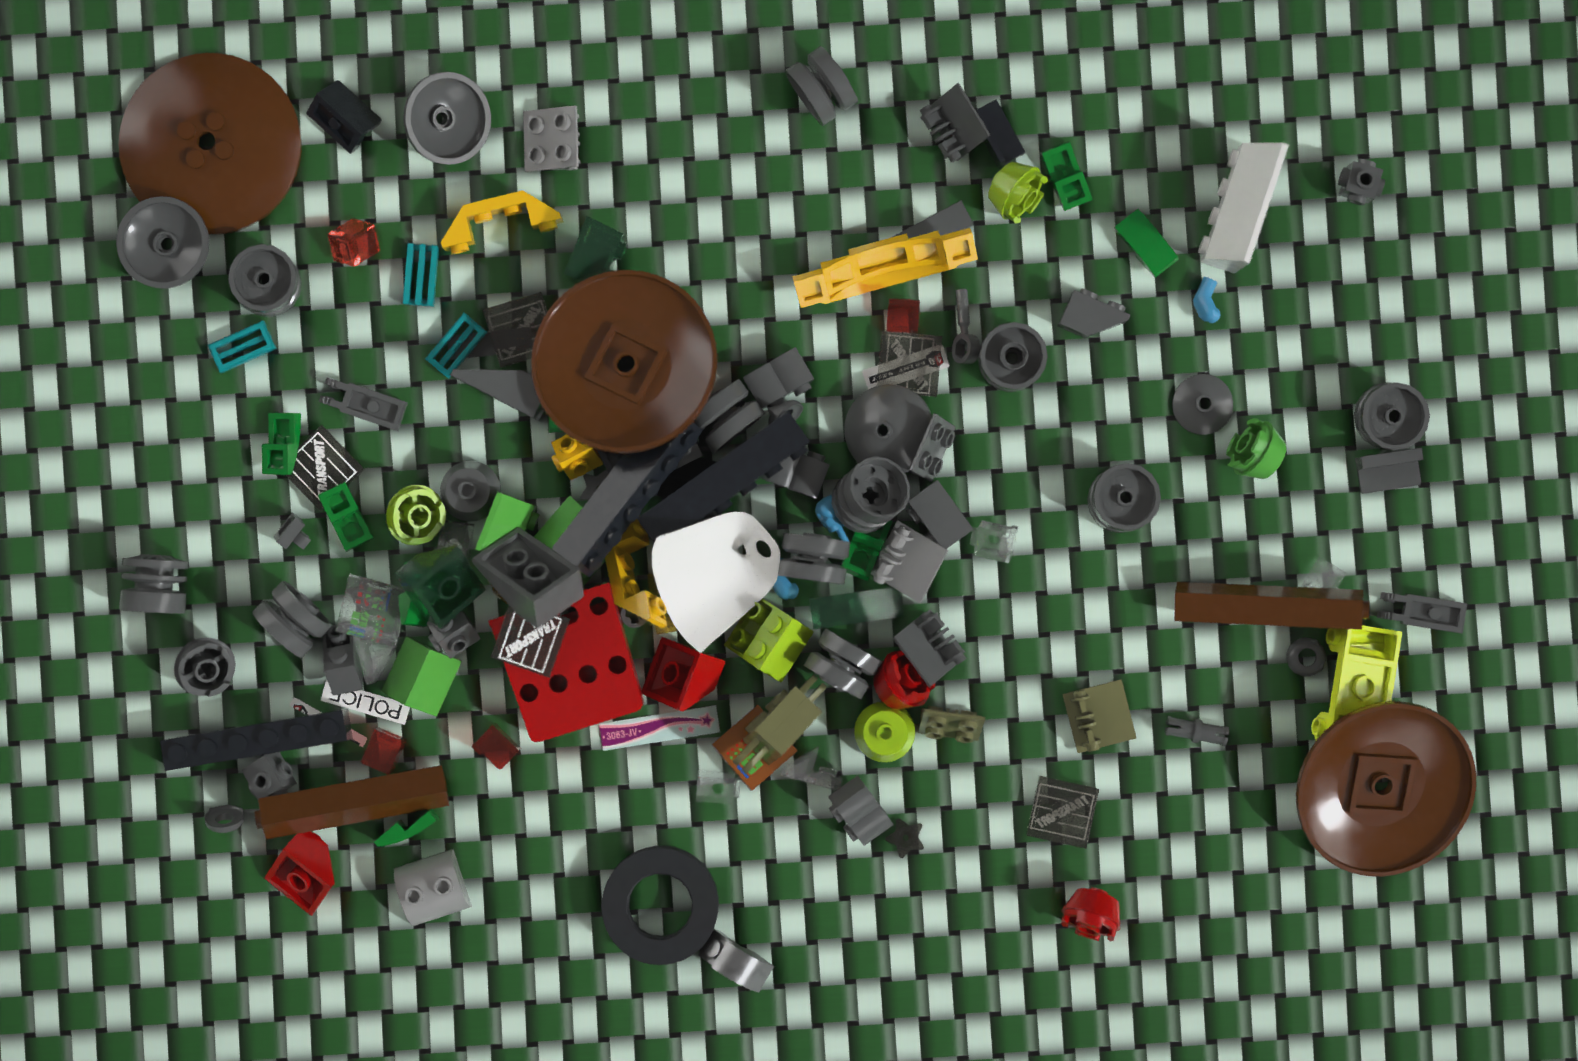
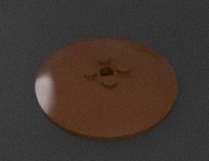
M200 53L184 56L167 63L153 72L143 81L130 99L124 112L119 132V155L122 170L128 185L139 202L160 196L179 199L199 213L207 227L208 235L236 232L250 227L269 215L290 190L298 172L302 153L299 120L294 106L282 87L269 74L253 63L221 53ZM205 134H212L215 137V144L209 150H203L200 147V139Z
M618 270L605 272L574 285L557 299L548 310L537 330L533 343L531 357L532 379L535 391L545 412L569 437L585 446L604 452H641L672 440L689 427L701 413L710 397L716 379V342L712 328L701 307L677 284L656 274L644 271ZM625 357L632 358L635 361L633 369L629 372H621L618 369L619 361Z
M1402 701L1381 702L1364 706L1334 722L1322 733L1309 750L1302 764L1296 788V807L1301 827L1313 847L1326 860L1348 872L1364 876H1390L1413 870L1439 855L1462 830L1471 812L1475 798V762L1462 734L1451 722L1434 710L1422 705ZM1388 778V785L1383 790H1375V784L1379 779Z

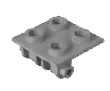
M576 105L523 111L525 172L561 168L578 170L581 160L578 159V146H580L578 137H580V133L578 132L577 119H579V114H577Z
M897 520L876 560L871 575L874 576L873 580L882 585L885 582L921 604L948 550Z

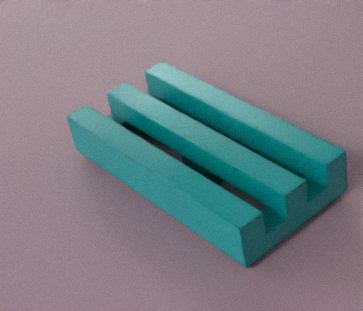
M408 243L403 293L404 305L434 307L439 257L438 245L430 246ZM415 251H419L415 299H411ZM426 252H431L427 300H422Z
M463 313L425 360L450 379L453 369L460 367L488 332L466 313ZM465 322L468 323V328L439 362L436 361L435 357ZM474 330H476L478 334L473 338V340L468 344V346L463 350V352L457 357V359L452 363V365L448 369H446L444 367L445 364L450 360V358L455 354V352L460 348V346L466 341V339L471 335V333Z
M263 320L208 345L220 373L229 371L277 349ZM261 330L262 335L220 354L218 353L217 349ZM265 341L267 344L225 364L222 362V360Z

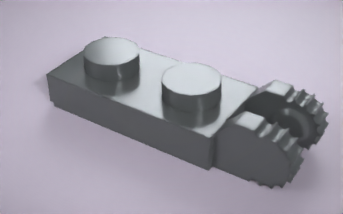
M326 378L325 384L328 387L336 390L341 389L346 391L342 402L326 395H320L318 402L338 408L340 412L399 432L408 402L352 383L345 384L331 378Z
M1381 592L1380 599L1387 602H1402L1403 608L1402 614L1386 610L1378 611L1377 618L1400 621V624L1463 634L1467 603L1405 594L1404 596Z

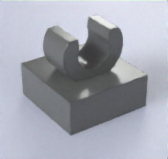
M293 512L274 535L276 542L285 549L294 542L304 550L311 541L309 536L301 531L305 526L303 520Z

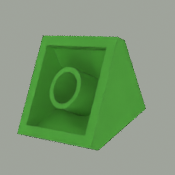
M406 636L381 692L405 706L437 717L462 661L455 657L450 659L446 653L438 652L435 648Z

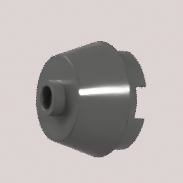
M464 461L451 467L444 475L440 486V497L445 509L453 517L468 522L486 518L496 493H501L500 482L494 471L487 465L477 461Z
M214 638L194 639L188 642L176 657L174 664L175 678L178 684L190 694L208 697L215 696L223 692L230 685L235 672V657L231 649L220 640Z

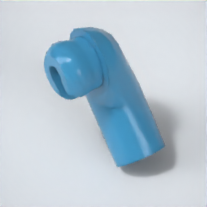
M1203 277L1193 298V305L1198 316L1203 321L1215 323L1220 318V310L1216 308L1211 296L1217 286V282L1211 278Z
M778 576L776 583L772 587L778 597L784 600L796 598L799 592L797 584H792L785 576Z

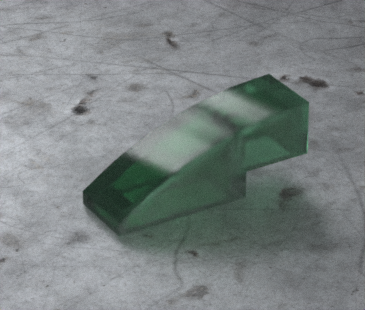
M893 587L809 599L813 629L903 617L900 591Z

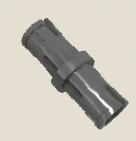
M1171 716L1167 717L1166 725L1177 726L1178 729L1165 727L1166 736L1188 738L1193 743L1204 741L1222 746L1227 744V737L1215 735H1229V727L1205 724L1200 719L1188 721Z

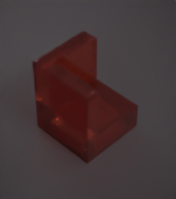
M351 219L327 234L333 261L355 267L380 251L375 226L369 222Z
M889 299L886 332L917 334L920 300Z
M496 723L471 746L479 755L483 754L499 770L522 749Z
M380 727L374 729L361 763L388 775L393 773L407 739Z

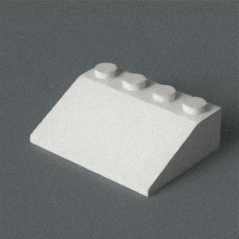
M1242 143L1238 150H1232L1227 163V167L1231 168L1228 179H1222L1217 195L1222 196L1219 207H1213L1208 220V224L1212 225L1209 237L1203 236L1198 253L1203 254L1201 263L1234 274L1250 263L1289 146L1288 144Z

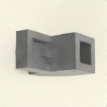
M713 929L698 955L711 964V968L718 973L758 993L774 968L771 963L754 951L741 947L722 932Z

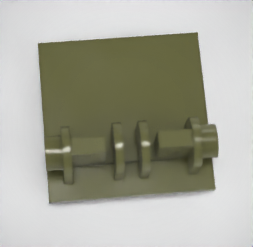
M1122 679L1062 694L1077 753L1099 750L1101 747L1137 738Z
M928 706V708H921V722L918 733L925 734L926 737L931 739L950 737L955 738L956 741L961 743H971L979 740L985 717L977 715V712L961 710V714H958V709H955L954 713H950L949 708H946V711L943 712L941 707Z

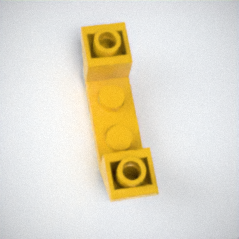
M521 190L463 205L442 239L441 245L445 251L451 250V254L469 251L468 246L475 244L470 224L471 220H475L476 224L493 220L492 215L504 212L505 216H512L522 213L523 207H527L533 229H540V232L557 229V224L563 223V218L560 212Z
M636 519L624 532L620 542L605 557L614 604L664 628L667 626L665 617L667 610L664 601L646 590L640 592V588L635 581L633 571L635 564L630 554L650 545L647 532Z

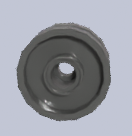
M819 46L808 54V64L812 72L806 65L796 62L786 69L785 73L808 111L821 126H824L836 117V110L832 101L838 108L846 111L858 102V98L840 66L822 46Z
M259 244L248 247L236 256L230 266L228 280L231 292L245 309L257 316L274 317L282 315L295 305L300 296L302 281L299 270L288 255L275 246ZM269 275V282L264 285L260 284V280L264 276Z
M1011 322L1001 324L989 332L980 345L977 361L980 373L988 384L997 390L1016 392L1026 389L1039 379L1046 368L1048 354L1046 344L1036 330L1027 324ZM1014 353L1017 356L1016 363L1009 364L1006 361V355Z
M739 379L710 396L703 410L694 420V423L703 431L712 426L713 429L705 436L703 442L713 454L740 436L766 414L756 401H750L742 407L738 406L746 399L749 393Z
M1397 382L1377 384L1366 390L1357 401L1354 411L1355 426L1362 439L1373 447L1388 450L1409 448L1420 441L1427 431L1430 419L1428 403L1422 394L1410 385ZM1394 410L1396 418L1394 422H1391L1389 420V413Z
M1130 463L1115 465L1099 474L1090 485L1087 497L1089 512L1095 522L1105 530L1115 533L1131 532L1151 522L1159 510L1161 500L1159 485L1153 475L1143 467ZM1123 492L1128 495L1129 503L1121 501L1120 496Z
M803 532V535L784 533L782 549L785 552L800 554V557L793 556L792 559H781L778 576L845 585L847 569L841 565L831 564L832 561H829V558L841 560L848 558L851 542L831 539L832 536Z
M281 581L272 591L276 604L270 601H262L252 613L270 635L294 655L301 658L313 647L312 640L308 635L320 638L332 625L307 596L286 581Z
M825 628L818 643L820 647L830 652L828 655L831 657L827 658L819 652H811L804 666L820 675L819 678L834 688L842 692L845 690L861 699L869 686L866 680L855 674V671L859 674L864 672L869 676H874L883 662Z

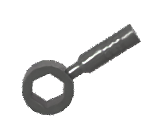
M958 289L955 292L957 318L961 334L957 335L953 341L952 356L957 363L973 364L979 356L980 343L977 336L968 333V326L970 324L968 290ZM967 344V353L965 354V345Z

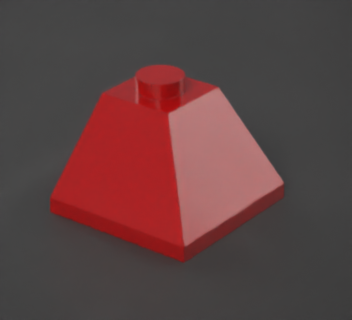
M661 637L641 690L642 694L684 712L715 690L726 661L705 652L699 653L692 647Z
M311 831L296 834L283 848L264 879L310 916L316 912L335 884L328 845L322 841L319 835Z

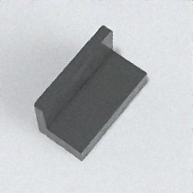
M1422 448L1355 458L1360 492L1365 494L1420 485L1421 477L1418 461L1423 460Z

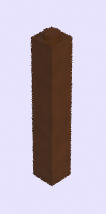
M1177 582L1175 590L1174 621L1362 630V619H1369V601L1363 600V590Z
M439 765L258 798L259 810L254 811L257 829H263L266 839H272L450 805L443 767Z

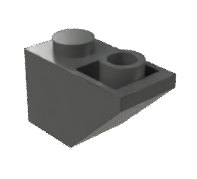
M1081 288L1080 292L1074 290L1071 293L1057 327L1082 338H1087L1124 324L1129 320L1130 314L1124 312L1126 307L1113 301L1105 304L1096 300L1097 294Z
M350 622L332 625L323 635L324 673L333 696L363 690L362 664L356 634L348 631L349 629L355 630L354 627L350 626Z

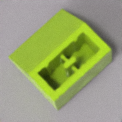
M762 598L759 602H755V606L741 617L724 646L760 671L782 683L814 631Z

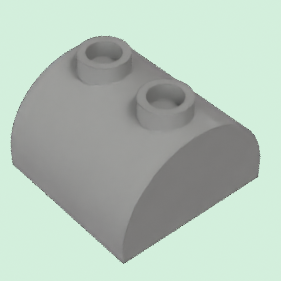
M454 849L394 868V880L398 897L411 926L472 907Z

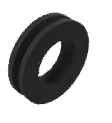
M671 846L646 847L627 856L610 875L602 896V917L612 941L629 957L652 965L673 964L696 953L710 937L716 924L719 908L717 887L705 865L692 854ZM654 874L670 875L680 880L688 889L692 901L691 915L687 923L677 932L666 936L652 935L640 929L634 922L629 909L630 894L634 886L643 878Z

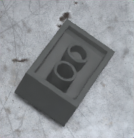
M453 369L451 373L458 380L539 421L544 412V408L535 391L532 371L529 374L523 370Z
M520 527L472 558L473 564L510 607L537 629L584 597L580 569Z

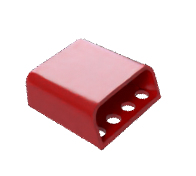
M610 583L583 590L584 597L571 605L577 611L564 615L559 613L555 616L562 620L543 673L502 659L526 729L533 742L545 741L639 711L644 705L638 676L618 606L614 604ZM595 597H602L606 600L590 606L592 599ZM514 613L488 620L500 652L508 632L502 630L505 626L510 625ZM515 613L512 625L518 629L509 631L501 657L508 660L512 658L511 661L521 664L527 648L522 664L532 667L541 639H543L533 667L542 671L557 628L551 630L552 626L549 620L548 624L551 632L545 633V628L543 627L544 636L541 637L537 630L539 639L531 644L528 642V646H522V650H517L513 654L509 645L515 643L516 640H520L522 643L524 640L523 636H527L528 633L535 632V629H537L536 627L533 628V625L525 620L518 637L524 619ZM552 618L554 626L558 627L560 620ZM507 646H508V648H509L510 654L512 653V656H510V657H508V658H507V655H508V654H507V651H506V648H505V647H507Z

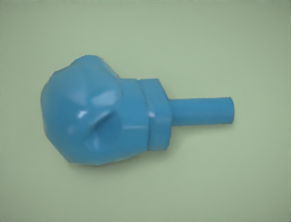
M832 495L824 497L816 504L815 513L817 518L827 528L828 532L836 531L840 540L850 542L843 529L844 525L835 516L832 507Z

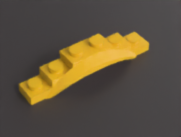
M970 228L941 236L939 231L908 238L906 233L848 249L849 255L821 262V269L795 275L792 278L800 307L803 308L818 303L827 304L955 269L960 264L978 260Z

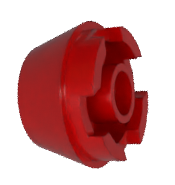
M901 650L891 652L885 657L873 681L878 697L885 705L892 709L922 706L928 700L930 691L935 688V683L928 687Z
M1078 888L1061 910L1063 913L1061 925L1068 927V924L1076 927L1075 934L1088 939L1099 941L1100 936L1103 935L1108 936L1107 939L1109 941H1113L1116 932L1121 929L1119 901L1108 895V892L1099 888Z

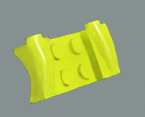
M1362 625V630L1328 628L1326 642L1329 644L1331 651L1338 652L1329 713L1320 712L1314 718L1311 725V731L1315 740L1334 722L1350 712L1367 705L1392 701L1402 638L1401 631Z

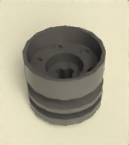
M877 456L861 461L836 483L832 491V507L835 516L845 527L854 532L864 534L875 532L905 509L910 499V485L904 471L898 464L888 458Z
M147 554L122 558V566H136V574L121 573V578L135 581V588L120 590L119 610L185 613L186 593L172 590L174 583L187 581L185 576H173V570L188 569V561H181L171 556Z

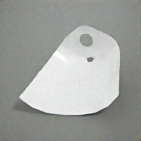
M745 512L725 513L656 538L652 549V570L661 599L665 603L666 610L674 626L683 638L699 653H702L714 640L753 608L755 602H759L772 589L778 577L780 563L779 546L767 530L752 515ZM762 540L769 545L771 549L770 557H764L758 552L757 541ZM741 545H744L746 549L745 555L739 553L738 549Z

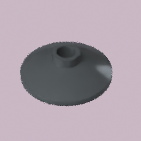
M1197 374L1185 379L1177 387L1172 401L1173 413L1178 423L1187 431L1199 435L1211 434L1220 430L1229 421L1233 411V397L1228 386L1219 378L1209 374ZM1201 398L1209 400L1210 406L1208 409L1200 407L1199 401Z

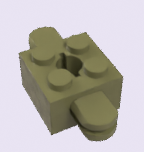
M813 674L799 689L796 686L789 692L783 689L765 706L769 712L763 711L745 728L748 734L743 738V741L747 745L732 761L738 765L753 750L756 754L741 769L745 774L761 758L768 765L780 758L822 713L813 702L827 686L822 682L808 697L805 695L806 691L818 679L817 676Z

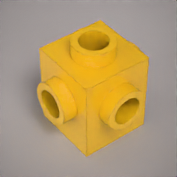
M567 434L551 442L555 455L551 456L553 463L559 472L565 471L570 480L603 465V461L596 449L577 442Z

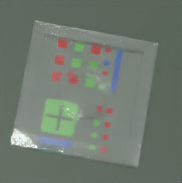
M349 574L335 631L395 647L401 628L398 595L405 593L406 589Z

